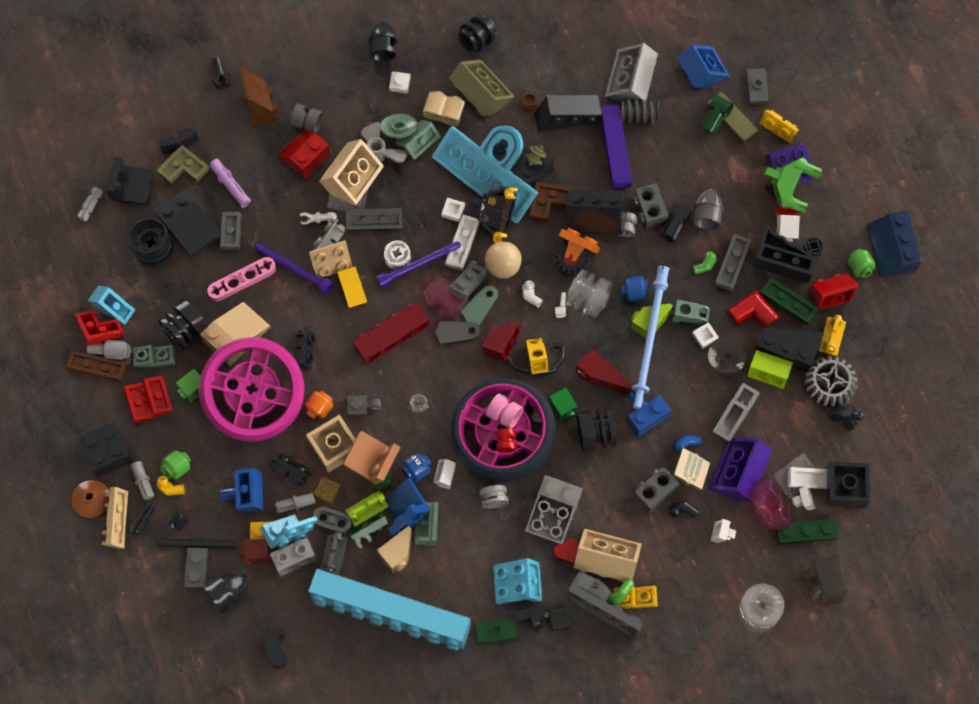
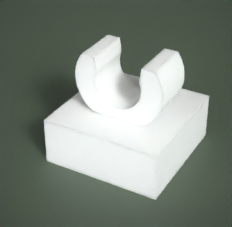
M807 487L800 488V496L792 498L794 506L796 508L804 506L808 511L816 509L810 489Z
M722 519L715 522L711 536L712 542L720 543L730 540V538H735L736 531L729 528L730 521Z

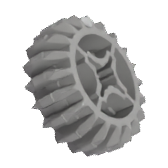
M830 355L827 356L826 360L823 357L819 359V362L815 360L813 366L808 370L809 372L805 374L807 380L804 383L808 386L806 391L812 392L811 398L817 397V403L824 401V407L828 403L833 407L835 403L841 406L843 401L848 402L849 397H853V391L857 388L855 384L857 378L853 377L856 372L849 371L852 367L851 364L845 366V359L839 362L838 356L834 360H832ZM831 369L829 373L818 374L822 370ZM837 372H839L844 378L839 377ZM831 375H832V383H833V384L831 385V387H829V386H830V383H829L830 380H829V379L831 378ZM818 384L821 385V386H823L824 389H825V391H823V390L818 386ZM840 388L844 389L840 393L831 394L832 390H840Z

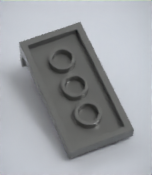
M579 572L568 590L567 600L637 639L643 626L640 622L641 620L635 615L630 614L629 616L623 613V609L615 604L611 606L606 603L611 595V591L599 579Z

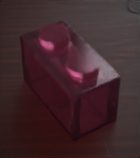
M439 274L424 290L425 301L431 306L435 305L444 317L454 320L468 304V297L463 301L449 293L448 290L451 283Z

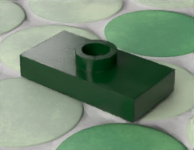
M515 618L476 623L478 644L518 639Z

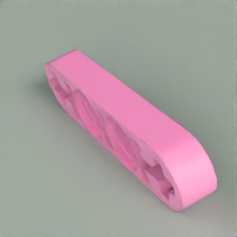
M264 257L212 283L207 290L209 298L214 302L222 301L271 276L276 271L274 260L270 257ZM264 264L270 265V269L264 268ZM257 267H259V270L261 271L260 275L258 273V270L256 269ZM248 271L256 273L253 279H247L245 274ZM231 280L239 282L235 288L229 287L228 283ZM223 284H225V287H226V289H227L226 292H225V290L223 289V286H222ZM217 289L220 294L216 296L213 290Z

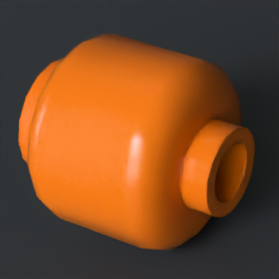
M322 390L320 392H313L305 402L306 414L314 420L316 418L324 419L333 409V399Z

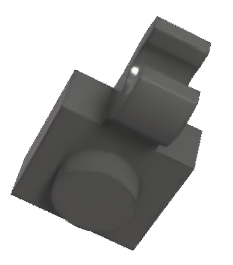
M367 395L347 396L348 417L368 416V410H381L380 399L368 400Z

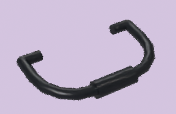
M554 344V348H561L558 363L549 369V372L533 375L542 376V374H550L558 370L563 364L565 357V344ZM509 354L506 361L510 367L516 371L523 372V374L532 375L530 367L524 366L522 368L515 365L510 359Z

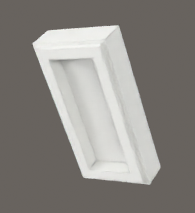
M788 467L787 487L827 489L828 469Z

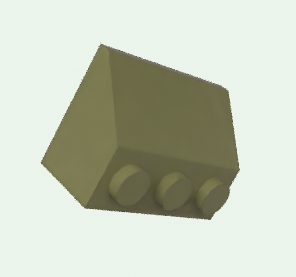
M481 60L460 62L449 77L454 87L460 90L465 95V99L471 102L476 107L477 112L483 116L494 115L515 98Z

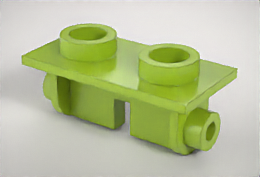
M377 491L345 511L356 527L389 506L385 501L384 495Z

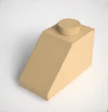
M409 526L377 550L379 557L392 573L396 570L399 572L407 566L406 562L409 561L412 536Z

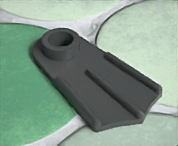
M439 321L435 334L440 344L460 342L477 338L480 335V327L474 322ZM470 329H475L474 334H470L468 331Z

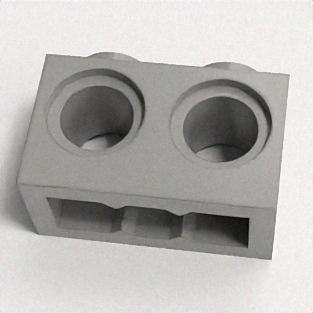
M307 537L270 553L280 577L317 561Z

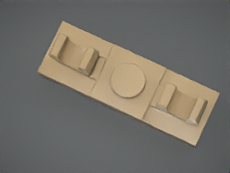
M110 487V492L105 494L106 497H109V503L104 505L108 507L107 530L102 532L103 535H106V541H103L102 545L124 549L128 491L118 487Z

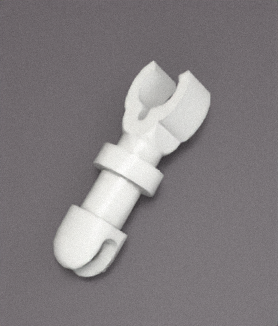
M303 212L300 214V216L306 215L310 218L305 222L301 221V224H309L310 222L320 223V221L333 222L337 219V215L334 212H327V214Z

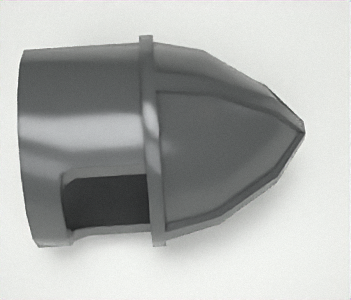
M710 189L698 198L694 206L693 224L701 229L716 230L721 227V217L724 213V208L717 192L714 189Z

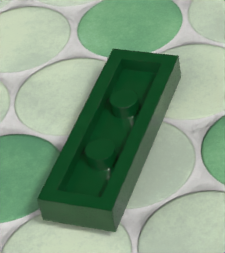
M770 278L760 292L764 298L807 326L819 309L773 278Z
M836 519L779 523L776 525L779 545L838 540L839 538Z

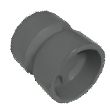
M298 103L292 112L290 125L299 129L304 127L305 131L317 133L322 123L323 111L314 108L309 110L308 106Z

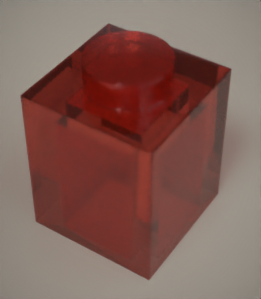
M266 539L243 540L244 546H240V556L244 558L246 564L270 563V546Z

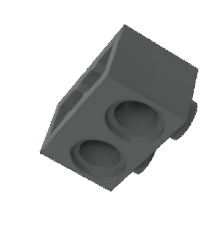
M657 183L635 189V195L632 199L634 206L638 207L640 211L638 213L640 223H644L646 229L666 224L669 215ZM647 196L651 200H644L643 197ZM655 213L657 216L651 217L648 214Z
M664 467L660 470L655 469L648 476L650 479L645 483L643 481L634 488L633 497L649 514L672 495L680 484ZM659 479H664L667 482V485L661 486L657 483V481ZM650 492L653 497L647 499L643 496V493Z

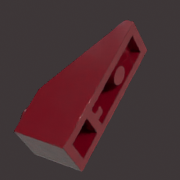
M591 349L576 364V374L582 380L586 379L591 384L625 394L633 393V385L595 350Z

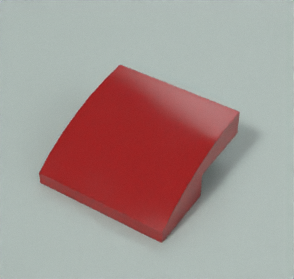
M162 375L146 378L141 383L127 385L123 388L134 424L173 411Z

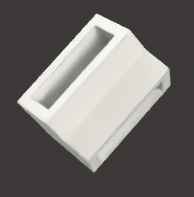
M448 459L439 460L433 483L437 484L438 487L450 489L456 463Z

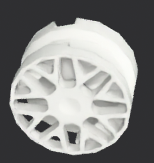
M392 241L387 244L384 251L386 265L392 270H397V267L400 269L402 265L405 266L404 264L408 265L411 259L408 245L402 241Z

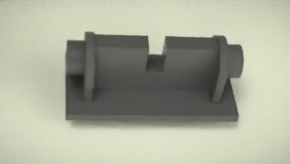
M334 532V535H328L320 570L339 576L348 541L347 537H342V534Z

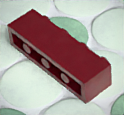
M418 302L410 303L403 308V311L390 315L382 324L374 325L366 334L358 335L353 341L354 349L367 366L430 326V319Z

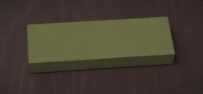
M722 92L718 94L724 99L730 101ZM711 99L710 101H708V103H707L708 106H710V103H711L712 99ZM735 105L730 115L723 120L743 143L758 132V129Z

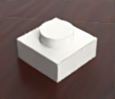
M392 72L390 91L408 93L410 74Z
M447 198L441 214L442 217L460 222L465 203Z
M709 322L692 332L693 337L702 350L719 339Z

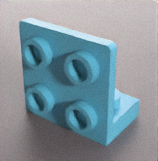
M292 515L264 524L260 530L271 549L278 546L283 548L290 542H297L306 538L305 535L314 528L313 525L318 519L315 516L299 522L296 516Z
M526 558L494 565L496 604L500 605L520 600H529L535 603L542 601L540 562Z

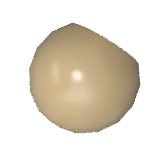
M497 242L491 245L485 254L486 268L491 275L497 278H510L520 268L521 253L510 242Z

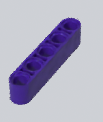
M619 104L600 106L612 189L631 187V174Z

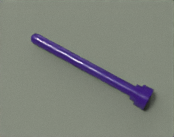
M456 241L389 274L382 272L376 275L381 288L384 289L392 283V280L459 249L461 243Z
M259 243L255 244V250L315 284L319 292L328 295L334 283L329 279H319Z

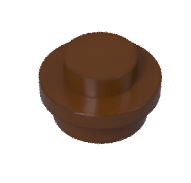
M533 93L524 94L520 100L521 107L527 111L536 109L539 103L537 96Z

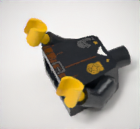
M499 186L490 189L488 193H484L482 199L473 197L471 200L470 208L479 210L477 219L481 221V225L493 237L495 243L502 242V237H507V234L501 232L509 230L517 196L513 195V192L517 191V188Z

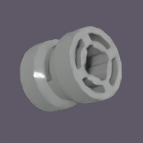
M627 212L624 232L621 236H634V225L638 219L635 214Z

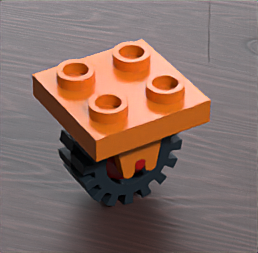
M568 228L567 231L562 229L559 234L560 237L566 239V242H562L560 247H557L555 262L565 273L576 274L581 273L589 265V251L598 254L600 247L597 246L598 242L587 236L583 239L580 237L581 234Z

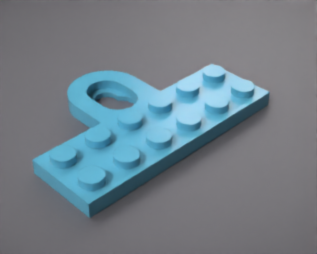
M498 126L492 129L480 147L455 127H450L432 155L433 159L480 196L488 193L490 189L499 186L517 188L518 190L513 192V195L517 196L511 219L515 223H519L538 194L536 190L510 171L523 150L522 136L511 126ZM501 139H505L508 142L507 154L502 161H498L493 157L492 149Z

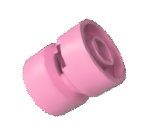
M497 394L490 403L486 415L493 420H500L503 426L512 429L520 419L523 407L515 402L509 404V400L506 397Z

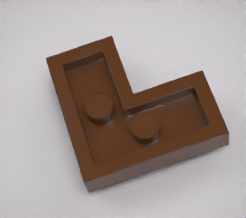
M536 182L535 190L538 194L532 202L529 218L548 221L551 205L567 207L569 191L573 188Z

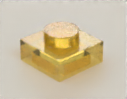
M322 477L314 492V496L332 504L341 486Z

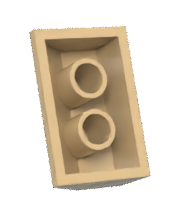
M362 139L348 142L319 182L331 195L356 205L384 165Z
M584 529L574 568L582 572L595 573L601 577L614 578L620 582H624L626 579L632 581L642 544Z

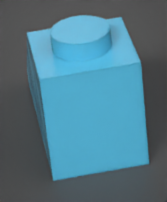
M98 286L88 299V302L100 312L114 320L118 319L123 325L127 323L135 311L132 306L109 287Z

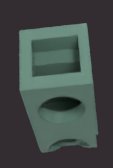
M677 299L673 308L671 322L679 323L682 321L695 325H705L708 323L710 308L698 303Z

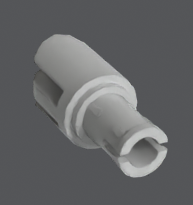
M107 340L105 343L87 345V353L104 355L106 359H127L132 355V348L125 341Z

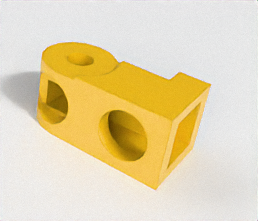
M542 338L526 340L532 375L549 372L548 358Z

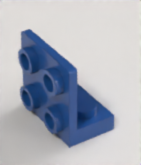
M411 478L406 479L385 500L395 516L394 524L388 528L391 535H396L408 526L412 528L430 510Z

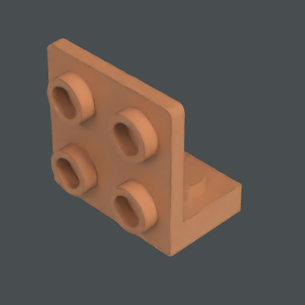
M361 431L355 439L343 465L374 484H378L384 481L400 446L395 443L387 446Z

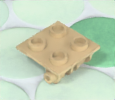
M345 240L309 252L315 275L319 279L352 267Z

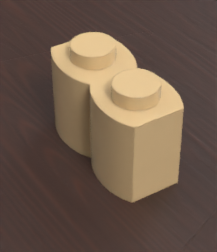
M439 91L429 92L423 110V117L433 121H441L448 125L459 126L465 108V101L457 96L447 97Z

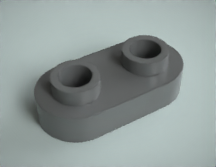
M319 507L313 513V517L316 516L318 519L315 523L318 527L340 534H345L351 529V519L345 513L327 507ZM326 516L327 519L325 521H321L320 517ZM344 522L345 526L339 527L338 524Z

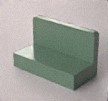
M420 120L413 134L400 138L395 143L397 146L403 147L410 158L415 160L441 136L432 122Z

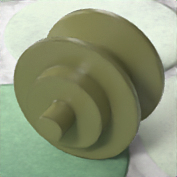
M530 146L532 152L526 153L529 165L542 164L541 157L546 158V154L542 149L543 146Z

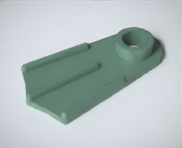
M485 286L461 310L467 322H474L478 325L482 323L498 297L497 289L493 286ZM492 292L493 296L487 297L486 293Z

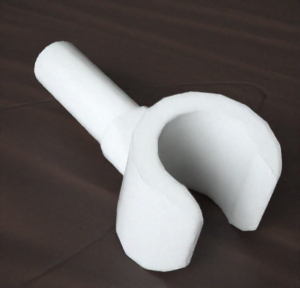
M564 292L561 293L560 307H555L556 318L566 316V293Z

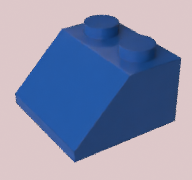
M691 45L677 58L681 69L686 72L689 78V83L695 88H706L729 77L713 47Z

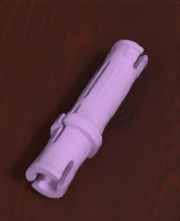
M219 159L213 160L209 167L217 175L218 181L226 186L242 208L248 206L251 199L233 179L232 173L222 165Z

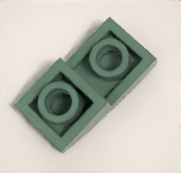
M148 345L133 348V366L175 365V347L173 345L161 347Z

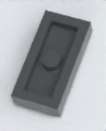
M222 212L221 250H240L241 212Z
M187 548L185 588L205 589L208 561L207 548Z

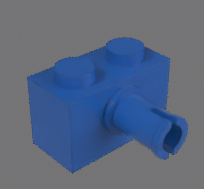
M633 391L634 393L630 392L627 395V397L631 400L633 405L636 396L635 391ZM660 395L650 402H646L643 399L641 409H637L628 415L627 424L638 438L668 419L671 409Z
M254 468L234 470L235 487L221 489L220 493H224L220 495L221 500L236 499V509L244 513L263 511L262 472Z

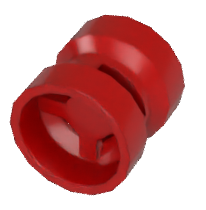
M510 428L496 430V437L498 438V443L496 444L497 451H516V443L514 442L516 430Z

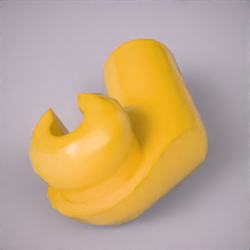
M161 476L158 478V489L165 495L185 494L184 485L173 486L167 477Z

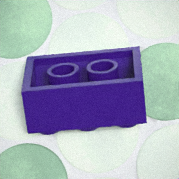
M732 437L730 442L728 441L709 489L737 501L752 502L772 449L760 439Z

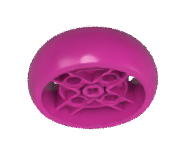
M244 337L224 344L211 355L200 376L199 398L206 417L221 433L239 441L259 442L279 435L294 422L304 400V379L298 363L284 347L264 338ZM244 351H252L249 361L235 365L228 373L218 371L219 367L231 356ZM270 355L276 358L285 368L290 379L291 390L281 387L276 372L268 366ZM255 365L260 366L263 370L258 376L253 375L251 372L252 367ZM231 379L237 380L239 384L235 390L227 387V383ZM254 384L258 390L250 395L246 388ZM213 389L223 391V397L227 406L236 414L234 424L219 412L214 402ZM268 389L276 391V397L272 400L267 399L265 396V392ZM244 403H249L253 407L252 411L248 414L243 413L241 410ZM276 405L286 408L282 415L274 422L263 427L251 428L253 418L267 415Z

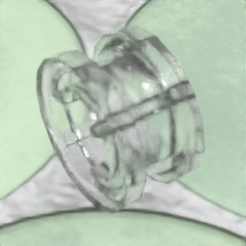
M423 394L413 395L410 399L411 409L416 413L424 412L428 406L427 398ZM422 400L424 405L416 407L415 401L419 402Z

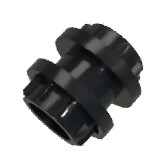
M476 15L470 19V22L461 25L458 35L459 41L466 50L480 52L485 48V45H490L494 42L497 29L489 17Z

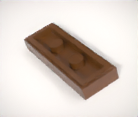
M71 350L66 364L67 370L121 383L127 368V363L74 350Z

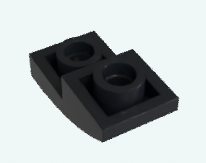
M186 128L182 131H177L178 138L167 137L160 140L162 153H174L181 145L187 148L199 141L196 129Z

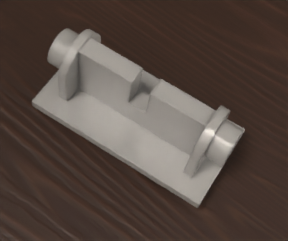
M338 219L328 222L323 229L325 231L322 237L319 236L314 242L315 248L313 250L334 244L330 241L331 239L336 243L345 233V227L342 224H336Z

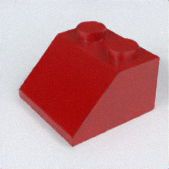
M303 130L278 157L305 179L330 155L329 144L316 133Z
M836 274L824 281L823 279L814 281L811 284L809 293L814 306L819 308L818 311L852 301L858 289V284L848 274Z

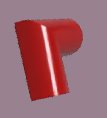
M757 290L751 292L726 311L737 326L752 316L762 328H768L780 319L779 315Z
M93 310L75 314V320L87 345L124 337V330L118 319L99 323Z

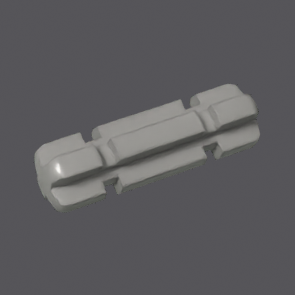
M92 188L91 195H88L82 205L83 209H80L77 214L80 220L87 221L89 218V213L93 211L98 202L97 198H100L102 195L100 188Z

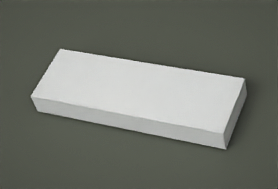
M462 215L452 242L459 241L461 247L448 254L445 262L446 267L460 271L464 270L480 225V221L477 218Z

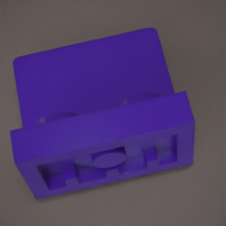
M805 143L765 155L766 163L771 162L774 170L801 157L811 164ZM802 173L797 184L807 182L815 178Z

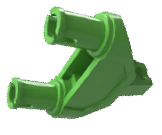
M801 157L781 168L777 167L776 170L767 167L763 175L772 179L771 183L773 184L780 207L784 209L789 207L803 214L806 210L804 207H807L808 203L793 197L797 182L802 173L818 179L820 176L818 173H821L822 168L807 163V160Z

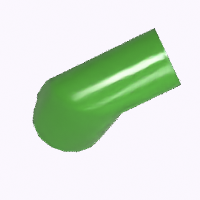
M706 252L703 263L693 266L695 275L712 270L716 262V255L713 252Z
M626 579L617 593H611L608 598L609 603L620 605L634 586L633 581Z

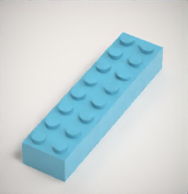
M316 569L309 588L310 597L317 606L325 607L327 605L333 607L332 610L338 613L346 611L352 613L351 616L362 620L364 617L370 619V622L375 625L382 626V624L390 626L391 630L397 632L404 630L409 632L408 635L420 638L422 636L428 638L427 641L433 644L441 642L447 644V648L458 651V648L463 650L471 628L470 618Z

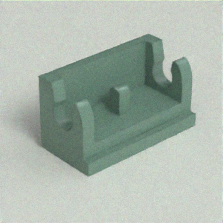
M426 502L430 510L416 523L414 544L436 546L438 502Z

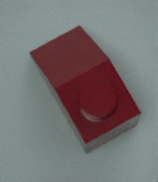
M515 320L490 330L488 335L482 340L481 346L484 354L506 362L522 331L519 321Z

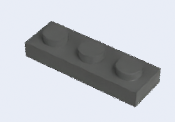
M402 208L346 209V230L403 228Z
M737 234L733 235L717 276L716 286L733 291L751 244V239Z

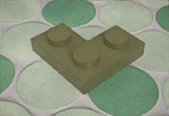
M181 145L157 169V173L170 184L183 172L198 182L210 168Z

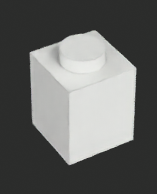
M778 215L777 234L784 236L787 241L793 242V238H798L800 216Z

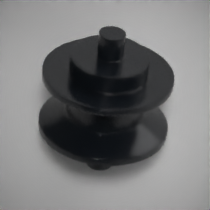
M179 508L168 514L170 519L169 526L177 530L186 527L189 523L186 519L188 513Z

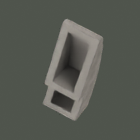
M742 383L713 432L730 442L757 400L760 392Z

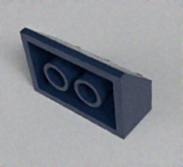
M908 211L889 213L867 225L880 277L918 270L921 258Z

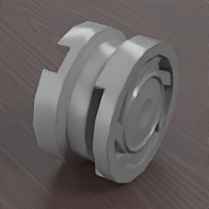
M495 485L481 489L482 508L494 509L507 505L509 500L506 496V486Z

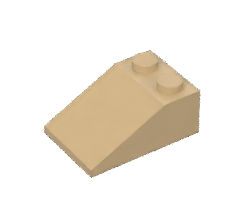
M242 302L213 321L200 335L203 342L215 352L224 344L239 338H260L270 328V325ZM244 352L231 356L225 362L231 366Z

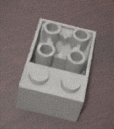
M545 475L525 531L563 544L584 488Z

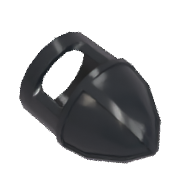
M384 21L380 22L370 33L368 39L369 57L380 62L391 61L396 58L394 45L397 43V36L389 24Z
M227 573L219 575L218 578L204 586L219 611L233 602L235 603L246 587L247 576L239 573Z

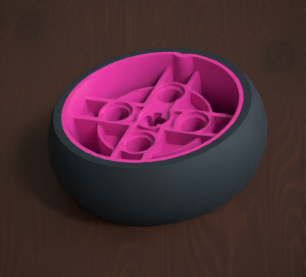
M510 378L487 380L470 389L456 406L451 421V441L460 461L474 474L497 482L519 480L536 471L549 456L556 435L554 414L543 395L531 385ZM497 394H508L509 404L515 402L523 407L522 415L512 429L516 430V436L523 434L526 438L522 442H518L514 438L516 451L498 452L497 450L492 451L489 449L491 444L498 443L496 430L499 428L503 429L505 426L500 423V420L491 419L488 425L481 424L482 419L489 418L486 415L489 405L483 409L477 406V404L486 398ZM528 403L534 406L540 416L542 423L541 436L532 432V423L525 411ZM465 423L474 427V436L481 448L478 457H475L467 446L464 435ZM522 451L531 454L519 463L509 466H496L500 458H510Z

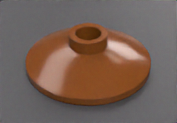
M85 481L79 484L73 491L71 497L72 507L81 517H99L108 509L104 505L109 503V497L105 496L109 490L99 481ZM92 494L93 498L91 500H87V496Z

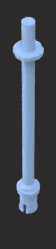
M658 266L656 281L653 282V288L656 291L638 384L632 386V390L636 392L633 406L635 409H641L643 395L649 393V387L645 386L662 294L668 288L667 278L670 269L664 266L663 270L662 266Z

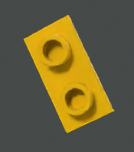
M765 110L759 124L790 143L793 136L799 131L796 128L797 126L787 120L782 121L783 118L773 110Z
M834 315L833 318L827 317L819 352L833 356L838 355L846 321L842 320V316Z

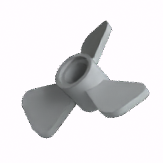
M375 122L362 129V138L367 142L368 148L380 162L384 161L385 158L396 163L404 162L407 157L405 150L385 149V142L380 138L381 124L379 122Z

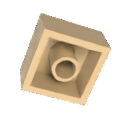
M340 415L306 434L308 443L328 473L344 463L355 441L354 436Z

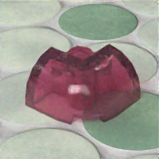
M770 474L754 484L749 497L755 503L757 513L760 514V524L769 529L781 530L790 527V507L788 504L785 505L781 495L784 491Z

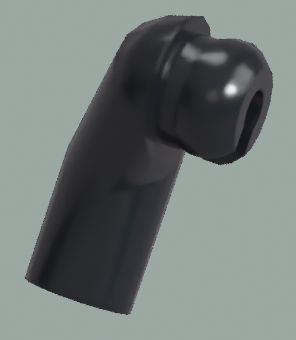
M686 501L673 503L670 506L669 514L672 517H677L680 513L685 512L695 518L699 513V509Z

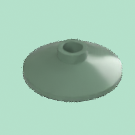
M394 114L386 117L381 122L380 128L382 133L388 137L404 138L416 131L417 121L407 114Z

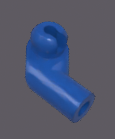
M682 436L674 443L675 452L680 453L681 449L688 445L700 447L701 437Z

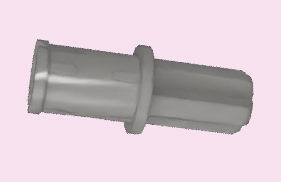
M141 461L133 463L130 467L136 479L135 484L138 485L143 499L149 500L154 497L149 482L150 477L146 475Z
M313 492L297 497L293 495V498L276 502L277 512L283 513L294 509L298 511V508L315 504Z

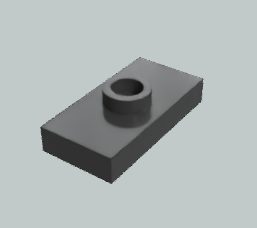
M765 68L747 69L749 104H768Z

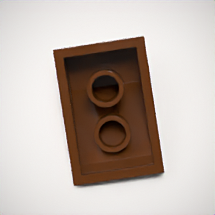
M243 67L239 68L254 126L275 121L274 114L277 113L275 102L271 103L270 98L273 97L271 87H267L265 80Z

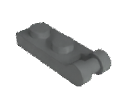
M472 260L462 274L450 285L448 292L465 301L485 279L489 271L485 266L481 267L478 265V262Z

